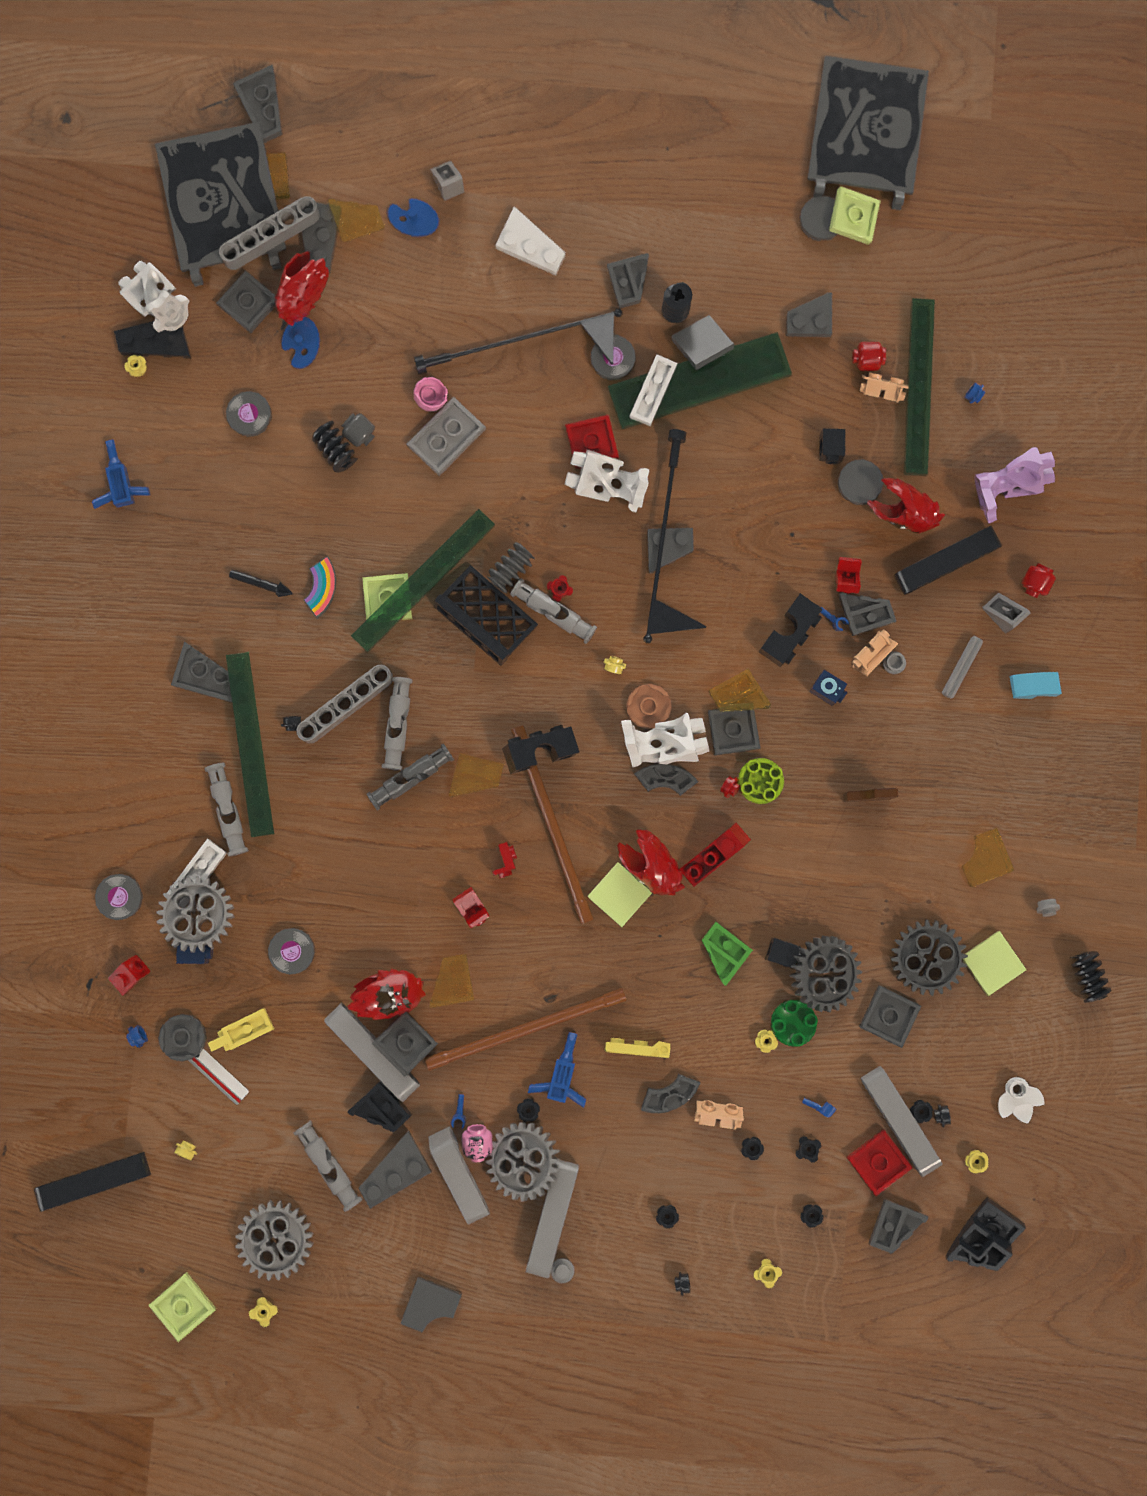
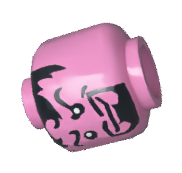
M471 1125L462 1134L463 1155L470 1158L473 1162L484 1161L493 1150L491 1131L486 1129L484 1125Z

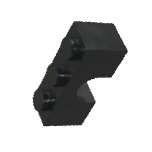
M800 593L784 615L793 622L794 633L789 636H783L773 630L758 652L780 668L784 663L789 665L796 655L793 650L797 644L802 646L809 637L806 633L809 627L815 628L822 617L819 613L822 611V608Z
M563 725L550 728V732L545 734L542 731L531 733L527 739L522 740L521 737L512 738L502 748L510 775L532 769L537 765L535 758L536 748H543L548 751L552 763L573 757L580 752L572 727L564 728Z

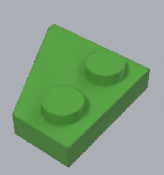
M717 922L711 926L701 940L722 984L725 986L753 951Z

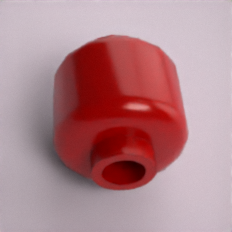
M860 342L857 349L852 352V363H856L860 371H878L882 365H885L886 348L882 347L880 342Z
M1039 563L1036 566H1030L1021 582L1022 586L1026 588L1025 593L1035 598H1038L1039 595L1047 596L1056 581V577L1053 574L1054 570Z

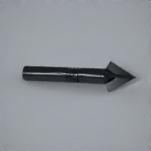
M233 569L229 573V578L274 592L278 597L293 595L281 582L276 584Z

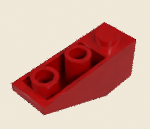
M736 822L679 870L695 887L741 850L751 839Z

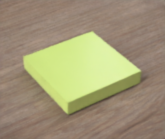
M844 187L838 188L829 231L869 245L873 240L880 200Z
M408 573L363 577L367 623L412 619Z
M617 862L587 897L617 924L623 927L652 893Z
M997 931L965 953L968 957L962 959L987 996H990L1026 971V968L1000 931Z
M187 1272L148 1305L178 1342L217 1309Z

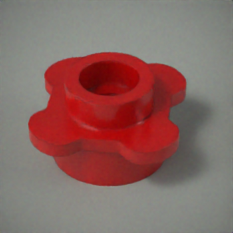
M560 575L553 582L549 581L547 583V589L551 591L553 600L556 602H560L563 597L573 594V588L569 586L567 577L564 575Z

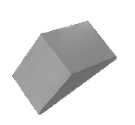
M451 161L430 169L444 201L464 193L462 176Z
M1000 593L982 607L1005 634L1014 629L1030 614L1028 609Z

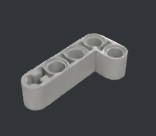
M449 1126L428 1136L431 1154L467 1224L469 1225L490 1215L487 1203L459 1150L458 1141L452 1128Z

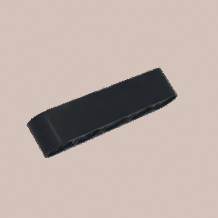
M989 526L894 574V577L903 594L907 595L997 550L1002 544L993 527Z
M141 1152L38 1186L33 1190L39 1211L41 1212L150 1176L151 1172L145 1152Z

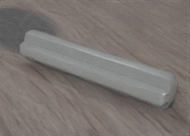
M976 636L970 638L942 691L945 697L952 699L958 691L983 644V640Z

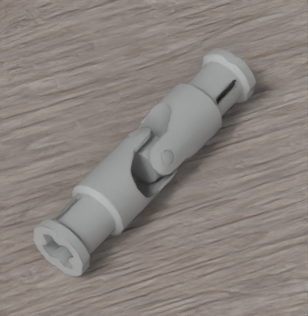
M522 578L516 583L510 594L512 597L516 596L526 602V606L535 612L545 615L547 619L563 630L579 636L584 640L585 644L590 641L597 629V626L589 625L581 619L580 615L556 601H552L541 590H535L524 583ZM560 610H562L567 616V618L563 620L556 619L559 615Z
M392 677L394 687L393 695L390 696L389 701L390 717L387 722L384 743L386 755L382 768L402 770L401 756L405 750L406 718L410 708V698L408 696L410 684H412L413 680L404 677ZM391 728L402 730L398 737L393 738Z
M217 763L204 769L209 774L211 795L219 805V808L217 806L216 809L223 838L227 840L229 848L228 857L246 853L249 850L243 842V828L237 807L234 802L231 803L233 791L230 781H227L224 771L225 763ZM216 772L218 773L220 781L217 780ZM235 811L236 820L233 823L226 824L222 821L221 816H229Z
M309 1121L293 1132L295 1136L298 1135L305 1146L306 1154L317 1165L318 1171L333 1195L338 1196L344 1206L343 1210L346 1212L363 1199L361 1196H357L351 1187L352 1182L337 1160L332 1157L329 1147L323 1138H319L313 1129L312 1121ZM334 1168L337 1172V1178H332L328 1175Z

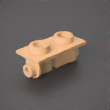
M869 372L868 376H862L864 379H867L866 383H861L860 391L863 392V395L879 398L882 389L885 390L883 399L899 402V400L904 401L906 392H902L903 388L908 389V386L903 384L904 380L891 377L890 381L883 380L882 375Z
M878 631L877 635L869 642L871 647L865 646L853 657L852 668L868 676L898 643L888 638L890 635L887 631Z
M709 1100L696 1101L694 1121L698 1122L699 1125L715 1126L716 1119H720L719 1127L736 1130V1128H741L742 1121L744 1120L743 1107H738L735 1104H717Z

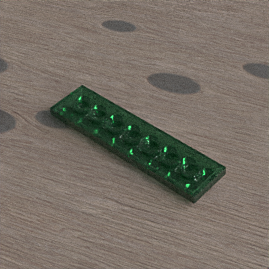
M778 332L735 345L733 350L697 370L689 361L678 363L653 420L790 377L792 371ZM648 373L608 386V392L621 430L642 424L631 419L630 414Z

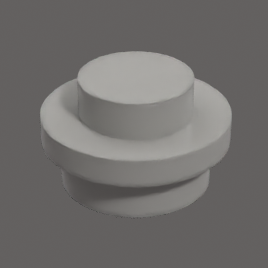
M890 652L883 659V667L890 674H899L906 667V659L899 652Z
M1056 899L1039 901L1037 903L1038 908H1036L1037 913L1042 914L1043 917L1056 915V911L1060 910V905L1057 904Z
M557 1259L552 1265L551 1275L556 1282L567 1283L574 1276V1266L568 1259Z

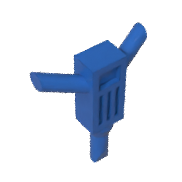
M114 440L105 441L109 456V467L105 468L110 492L92 500L94 509L113 501L117 508L135 504L133 495L150 496L148 487H131L127 468L118 458Z
M568 1032L564 1052L556 1060L551 1082L530 1084L528 1093L548 1092L547 1099L565 1103L568 1097L584 1108L586 1099L569 1087L575 1066L573 1063V1050L578 1034Z

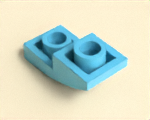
M1038 672L1010 676L1013 698L1033 699L1037 696L1056 697L1062 694L1058 672Z

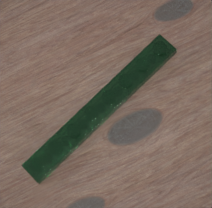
M913 298L911 300L904 475L927 476L934 299Z
M478 509L351 635V638L368 653L495 527V524Z
M249 652L226 655L251 837L274 834L250 655Z

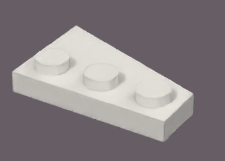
M515 207L513 208L496 243V249L557 275L565 258V252Z

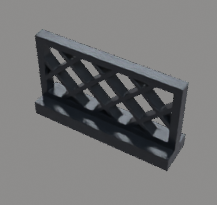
M471 565L442 595L440 594L434 600V608L500 666L507 661L508 657L538 626V623ZM471 573L478 579V586L465 587V578ZM462 591L463 602H453L448 596L452 592ZM465 591H478L479 602H466ZM481 591L493 592L495 594V601L482 602ZM498 605L509 606L512 616H499ZM466 606H479L480 617H470L466 612ZM482 606H495L496 617H483ZM512 620L513 631L500 632L499 621ZM515 620H525L530 627L526 631H516ZM483 621H496L497 632H487L483 627ZM500 636H513L514 644L509 649H506L500 642Z

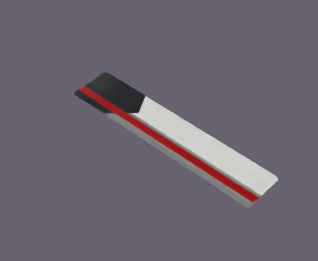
M204 1049L195 1058L188 1060L236 1105L248 1094L249 1090Z

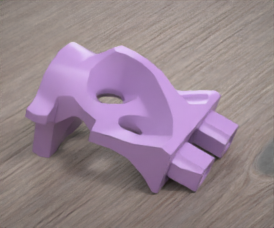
M1032 447L1023 455L1010 462L1006 468L997 472H984L974 476L980 508L984 511L988 523L997 520L995 498L998 494L1004 492L1005 498L1039 494L1044 492L1045 484L1055 482V475L1052 467H1055V460L1052 452L1039 454L1038 448Z

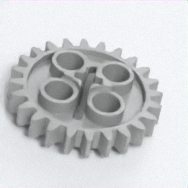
M197 876L195 883H193L190 877H187V884L184 885L179 880V888L176 889L170 886L171 895L163 894L167 900L166 902L158 903L163 907V910L157 911V914L163 916V918L159 919L157 923L165 925L159 931L162 934L168 933L165 940H173V947L176 948L181 943V950L184 952L188 946L192 953H195L196 947H199L200 951L204 952L205 945L213 949V941L216 940L218 943H222L219 937L221 934L228 936L224 929L225 927H233L228 922V919L235 918L232 913H228V911L234 909V906L226 904L231 900V897L229 895L223 897L226 892L224 888L217 891L219 887L217 882L210 886L209 878H206L204 883H202L201 878ZM199 894L197 910L201 913V915L196 916L195 921L191 914H195L196 912L195 896ZM185 897L190 898L189 906L181 908L180 901ZM206 899H214V904L211 908H203V903ZM183 920L188 921L187 929L178 931V924ZM196 922V934L192 935V931L194 929V925ZM204 922H212V928L208 932L201 931V926Z
M520 1122L519 1127L514 1123L510 1124V1129L508 1127L502 1128L503 1134H495L498 1142L492 1141V1147L494 1148L490 1154L492 1159L486 1161L487 1164L492 1165V1168L487 1173H494L495 1175L491 1179V1183L498 1181L499 1184L496 1190L505 1188L503 1196H509L512 1193V1200H517L519 1196L521 1201H526L528 1196L533 1200L536 1199V1193L539 1196L545 1195L544 1189L550 1190L552 1188L549 1181H557L553 1173L560 1172V1169L555 1167V1163L561 1162V1159L555 1158V1154L559 1153L560 1149L553 1150L552 1148L556 1140L548 1141L551 1133L548 1132L542 1135L543 1127L535 1129L534 1123H529L526 1126L525 1122ZM517 1139H520L522 1142V1149L520 1151L516 1148L515 1143ZM508 1150L513 1156L508 1155L506 1151ZM537 1150L542 1154L540 1163L535 1159ZM507 1160H509L512 1164L510 1172H508L505 1168V1163ZM533 1167L539 1168L541 1172L538 1173V1171ZM526 1172L531 1175L530 1184L524 1179Z
M272 1200L268 1202L267 1208L261 1203L258 1205L259 1212L254 1208L251 1209L250 1214L252 1217L244 1216L243 1220L246 1224L238 1226L243 1231V1233H238L235 1237L242 1240V1242L235 1246L243 1250L238 1255V1258H246L243 1266L252 1265L250 1273L256 1269L259 1270L258 1278L264 1273H267V1280H270L273 1274H275L277 1280H280L282 1273L288 1278L291 1275L290 1269L298 1272V1264L304 1265L306 1263L302 1256L309 1257L311 1254L306 1249L313 1246V1242L307 1240L313 1236V1232L306 1231L311 1223L304 1224L303 1220L306 1214L299 1217L297 1214L300 1208L291 1211V1203L285 1208L282 1207L281 1200L277 1203L276 1207H274ZM283 1219L287 1225L286 1229L281 1230L277 1228L276 1220ZM267 1220L270 1222V1228L266 1225ZM254 1229L263 1230L264 1239L256 1238ZM272 1237L279 1238V1242L277 1244L275 1242L271 1243L270 1239ZM286 1241L294 1243L296 1248L294 1252L286 1250ZM263 1251H270L274 1257L273 1261H266L263 1258ZM279 1252L284 1257L283 1260L279 1258Z

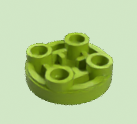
M765 758L750 760L742 767L738 775V784L741 785L740 793L745 799L755 804H766L775 800L782 792L784 786L782 769L773 761Z

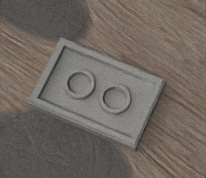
M453 397L407 443V446L440 476L486 430V427Z

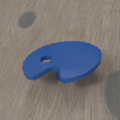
M410 199V208L407 211L395 204L390 205L388 218L394 228L403 234L423 237L432 234L438 228L439 218L437 213L430 205L421 200ZM400 217H405L407 220L402 222Z
M304 317L303 321L295 322L293 326L288 325L282 337V348L284 351L289 349L296 350L291 361V365L294 368L302 369L313 362L319 350L320 337L314 322ZM303 349L308 350L306 355L301 354Z

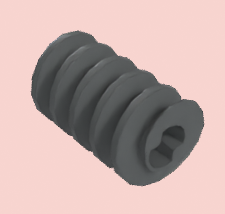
M517 542L513 544L515 551L512 549L507 550L509 557L501 556L503 564L495 563L497 571L492 568L488 570L491 576H487L488 579L504 593H507L506 584L511 587L514 586L511 578L519 580L517 572L520 571L525 574L526 571L523 566L532 567L530 558L535 559L525 547Z

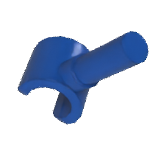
M821 607L822 611L820 613L832 622L834 630L843 631L838 626L839 621H842L845 625L849 624L846 618H837Z
M462 1094L458 1095L456 1114L451 1121L452 1128H454L456 1119L462 1120V1129L466 1123V1117L463 1115L464 1095Z
M806 1098L802 1101L803 1104L816 1109L825 1117H831L836 1111V1108L827 1101L822 1107Z

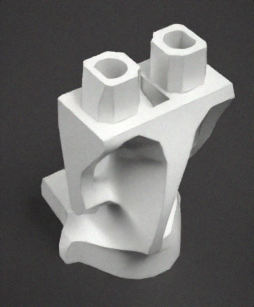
M139 261L133 269L137 275L132 280L126 276L118 282L122 289L120 294L140 314L155 316L153 327L156 331H173L180 328L188 318V303L190 301L183 295H171L176 288L150 262L145 264ZM157 283H163L164 289H158ZM143 299H145L146 307L141 305Z
M587 450L586 453L573 452L571 464L582 468L579 475L568 472L565 485L575 489V494L607 502L610 497H620L629 501L628 508L631 511L637 512L638 507L642 508L645 492L649 484V469L640 468L632 473L619 470L620 466L624 464L621 460ZM604 463L612 464L613 469H603L602 465ZM612 479H619L622 485L621 488L615 489L611 484ZM601 485L603 491L598 493L594 490V487Z
M685 713L675 720L655 723V728L649 732L635 730L631 720L621 721L632 767H637L642 762L666 765L676 761L697 762L699 761L698 755L709 752L706 737L694 739L695 734L706 732L703 718L690 719L689 714ZM668 730H675L672 734L667 732ZM659 740L662 745L659 748H655L651 745V742Z

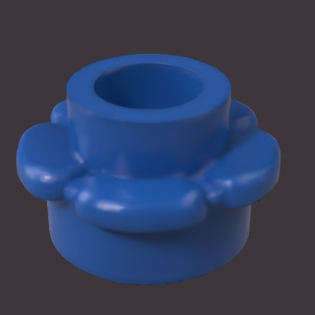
M975 382L968 390L965 398L969 400L970 404L973 402L978 403L984 396L983 384L980 386Z
M139 1025L134 1028L129 1027V1033L126 1035L129 1044L133 1047H142L148 1041L146 1032Z

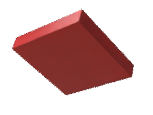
M609 414L565 424L572 456L573 452L586 453L587 450L619 459Z
M884 1129L846 1157L875 1196L879 1195L913 1168Z

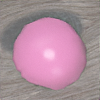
M426 377L416 384L414 400L419 408L425 411H436L446 403L448 390L440 380L434 377Z

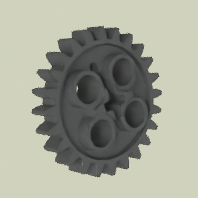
M928 920L924 921V926H921L916 921L915 929L907 925V934L899 932L903 939L894 940L899 945L898 948H891L893 952L897 953V956L890 959L898 963L892 969L901 971L896 977L898 979L905 977L903 985L907 986L911 983V991L913 992L919 987L921 995H924L926 989H928L931 996L934 995V989L943 994L944 986L952 990L950 982L953 981L959 984L956 976L965 975L960 971V967H967V964L963 963L962 959L967 958L968 955L961 953V950L965 949L966 945H958L962 937H953L956 930L951 929L947 932V924L945 923L939 928L938 921L936 920L932 926H930ZM924 935L928 936L929 945L926 948H920L918 939ZM939 939L938 945L932 952L934 961H928L923 975L919 976L920 970L926 963L924 954H930L935 940ZM943 946H948L951 951L950 956L946 959H942L939 956V950ZM912 956H916L919 959V965L915 969H911L907 965L908 959ZM933 967H938L940 970V976L937 979H930L929 970Z
M822 936L821 939L814 937L813 943L805 942L807 949L799 948L802 954L800 957L794 956L798 963L797 965H791V968L796 970V973L790 975V977L796 978V981L791 986L799 988L795 995L800 996V1002L807 1004L808 1008H815L816 1011L820 1012L823 1010L831 1012L832 1009L838 1011L840 1008L839 1004L847 1006L846 998L854 999L851 994L852 991H859L855 987V983L862 982L857 978V975L861 974L862 971L857 970L856 967L861 964V961L854 960L858 953L850 952L852 946L845 945V940L830 936V938ZM838 957V963L835 966V959ZM817 958L818 962L816 967L814 968V961ZM829 971H844V974L842 975L825 974L823 977L818 975H813L810 977L808 976L809 973H829ZM837 981H839V985L836 989L835 984ZM818 982V988L815 991L814 986Z

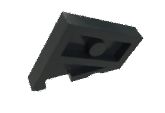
M379 1081L347 1111L351 1116H359L366 1119V1122L381 1125L384 1129L395 1132L412 1116L409 1110L382 1081Z

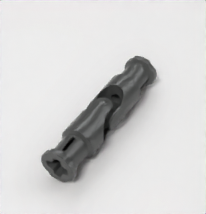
M443 743L441 748L415 761L411 766L383 782V786L374 792H368L367 796L378 811L381 805L390 799L395 800L419 782L436 773L438 768L448 761H454V758ZM403 778H406L408 781L405 784H400Z

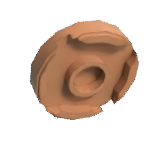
M646 684L635 688L629 695L626 703L627 714L631 722L637 727L646 730L655 728V723L666 722L672 710L668 693L660 686L654 684Z

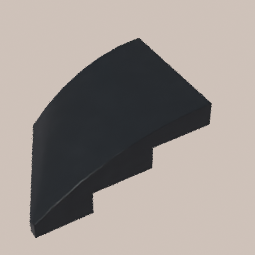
M986 1197L955 1238L946 1254V1260L953 1262V1260L968 1262L970 1266H983L986 1269L998 1271L1013 1255L1011 1244L1026 1229L1025 1223Z

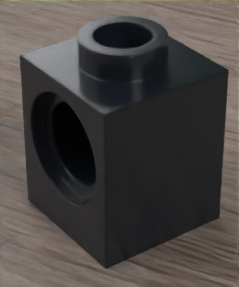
M823 428L819 435V461H825L826 464L831 465L838 464L845 457V429Z
M771 938L765 960L791 968V965H797L798 963L794 956L800 957L802 955L799 951L801 946L777 938Z

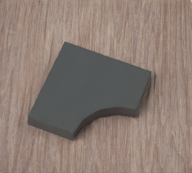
M418 1277L400 1324L423 1332L427 1324L436 1318H453L462 1293Z

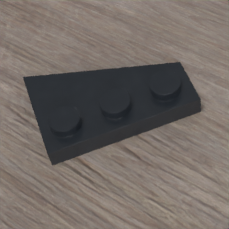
M154 321L114 331L121 355H155L172 358L173 356L192 359L183 325L173 331L163 330L158 332L153 327Z

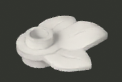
M1013 1077L1007 1081L1005 1093L998 1100V1111L1002 1118L1008 1117L1013 1113L1020 1121L1029 1123L1033 1114V1106L1044 1105V1098L1040 1090L1029 1086L1024 1079ZM1015 1085L1020 1086V1091L1018 1093H1014L1013 1087Z

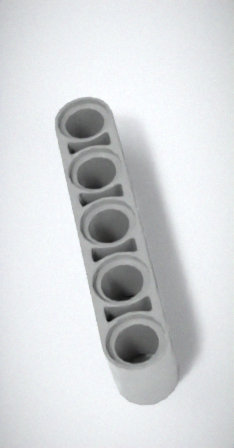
M309 196L302 197L225 242L219 249L224 265L231 270H236L315 224L320 217L316 201ZM306 208H313L311 213H304ZM288 219L294 220L290 225L284 224ZM267 231H275L273 235L265 236ZM256 242L253 247H246L247 243ZM230 253H236L234 258L227 259Z
M376 665L303 720L297 727L298 737L306 743H314L392 683L393 675L389 668L385 665ZM380 671L387 672V678L383 682L376 680V675ZM362 685H368L369 692L364 696L358 695V688ZM343 699H350V707L346 710L340 709V702ZM325 713L332 714V720L328 724L322 723L321 718ZM309 726L313 727V735L305 738L303 735L304 729Z
M340 1003L324 1019L329 1028L399 1100L404 1102L420 1086V1083L411 1073L404 1077L372 1045L377 1038L345 1005Z
M879 1066L861 1077L863 1085L921 1177L942 1165L941 1160L884 1069Z
M564 1160L555 1163V1167L559 1168L560 1172L553 1173L557 1181L550 1182L552 1188L547 1191L526 1268V1273L547 1279L550 1276L579 1169L578 1164Z

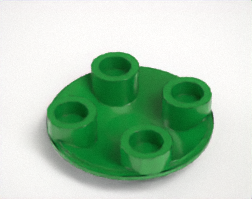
M787 1000L776 1007L771 1017L773 1034L781 1043L787 1046L800 1047L808 1043L813 1038L817 1029V1016L811 1008L807 1007V1004L801 1003L800 1000Z

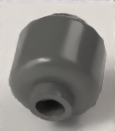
M352 413L342 424L344 428L342 435L355 447H359L362 444L367 446L375 437L372 434L375 430V425L362 413L357 415Z

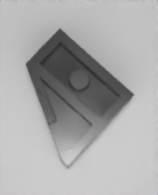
M648 253L607 264L608 274L619 308L641 302L649 259Z
M832 293L822 295L787 312L786 336L831 337Z
M693 528L666 529L661 568L694 551ZM648 529L649 574L654 573L656 570L661 529Z
M840 593L838 595L845 617L849 622L848 626L852 636L897 622L890 600L872 599L867 596L859 597L847 595V593Z
M884 1199L868 1244L893 1254L900 1247L901 1243L914 1234L913 1231L922 1223H925L929 1217Z

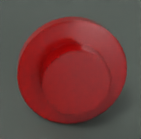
M729 776L723 783L720 792L724 794L725 798L734 797L739 791L741 785L738 784L739 779L737 777L732 778Z

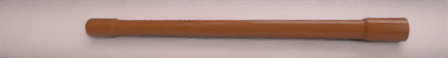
M524 725L511 729L514 738L521 737L522 740L528 738ZM536 765L532 769H528L527 773L571 892L580 924L594 919L588 902L583 895Z
M623 988L460 1047L425 1057L426 1066L431 1071L445 1066L452 1061L593 1011L625 1002L627 1000Z

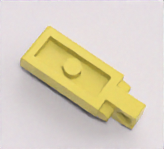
M263 1008L222 1028L217 1032L219 1038L209 1042L208 1045L211 1051L224 1047L225 1051L232 1050L274 1030V1026L266 1009Z
M611 1038L610 1042H605L604 1051L609 1053L669 1058L670 1044L658 1041L654 1046H648L647 1041L634 1040V1045L624 1044L625 1039Z

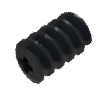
M680 282L670 285L664 292L662 315L670 323H680L689 316L693 294L691 288L686 283Z
M329 421L316 429L312 441L317 444L318 450L323 451V457L328 458L327 462L333 466V471L340 473L355 464L358 458H351L355 451L353 449L346 451L350 444L348 442L341 444L345 437L343 435L336 437L340 430L339 428L331 430L335 423L334 421Z
M1088 951L1070 957L1077 960L1071 966L1079 967L1080 969L1074 975L1083 977L1082 980L1077 982L1078 985L1086 986L1080 992L1081 994L1089 995L1088 998L1083 1000L1084 1003L1104 999L1112 991L1111 987L1104 986L1108 983V978H1100L1105 974V970L1097 969L1102 965L1101 960H1094L1099 956L1098 951Z

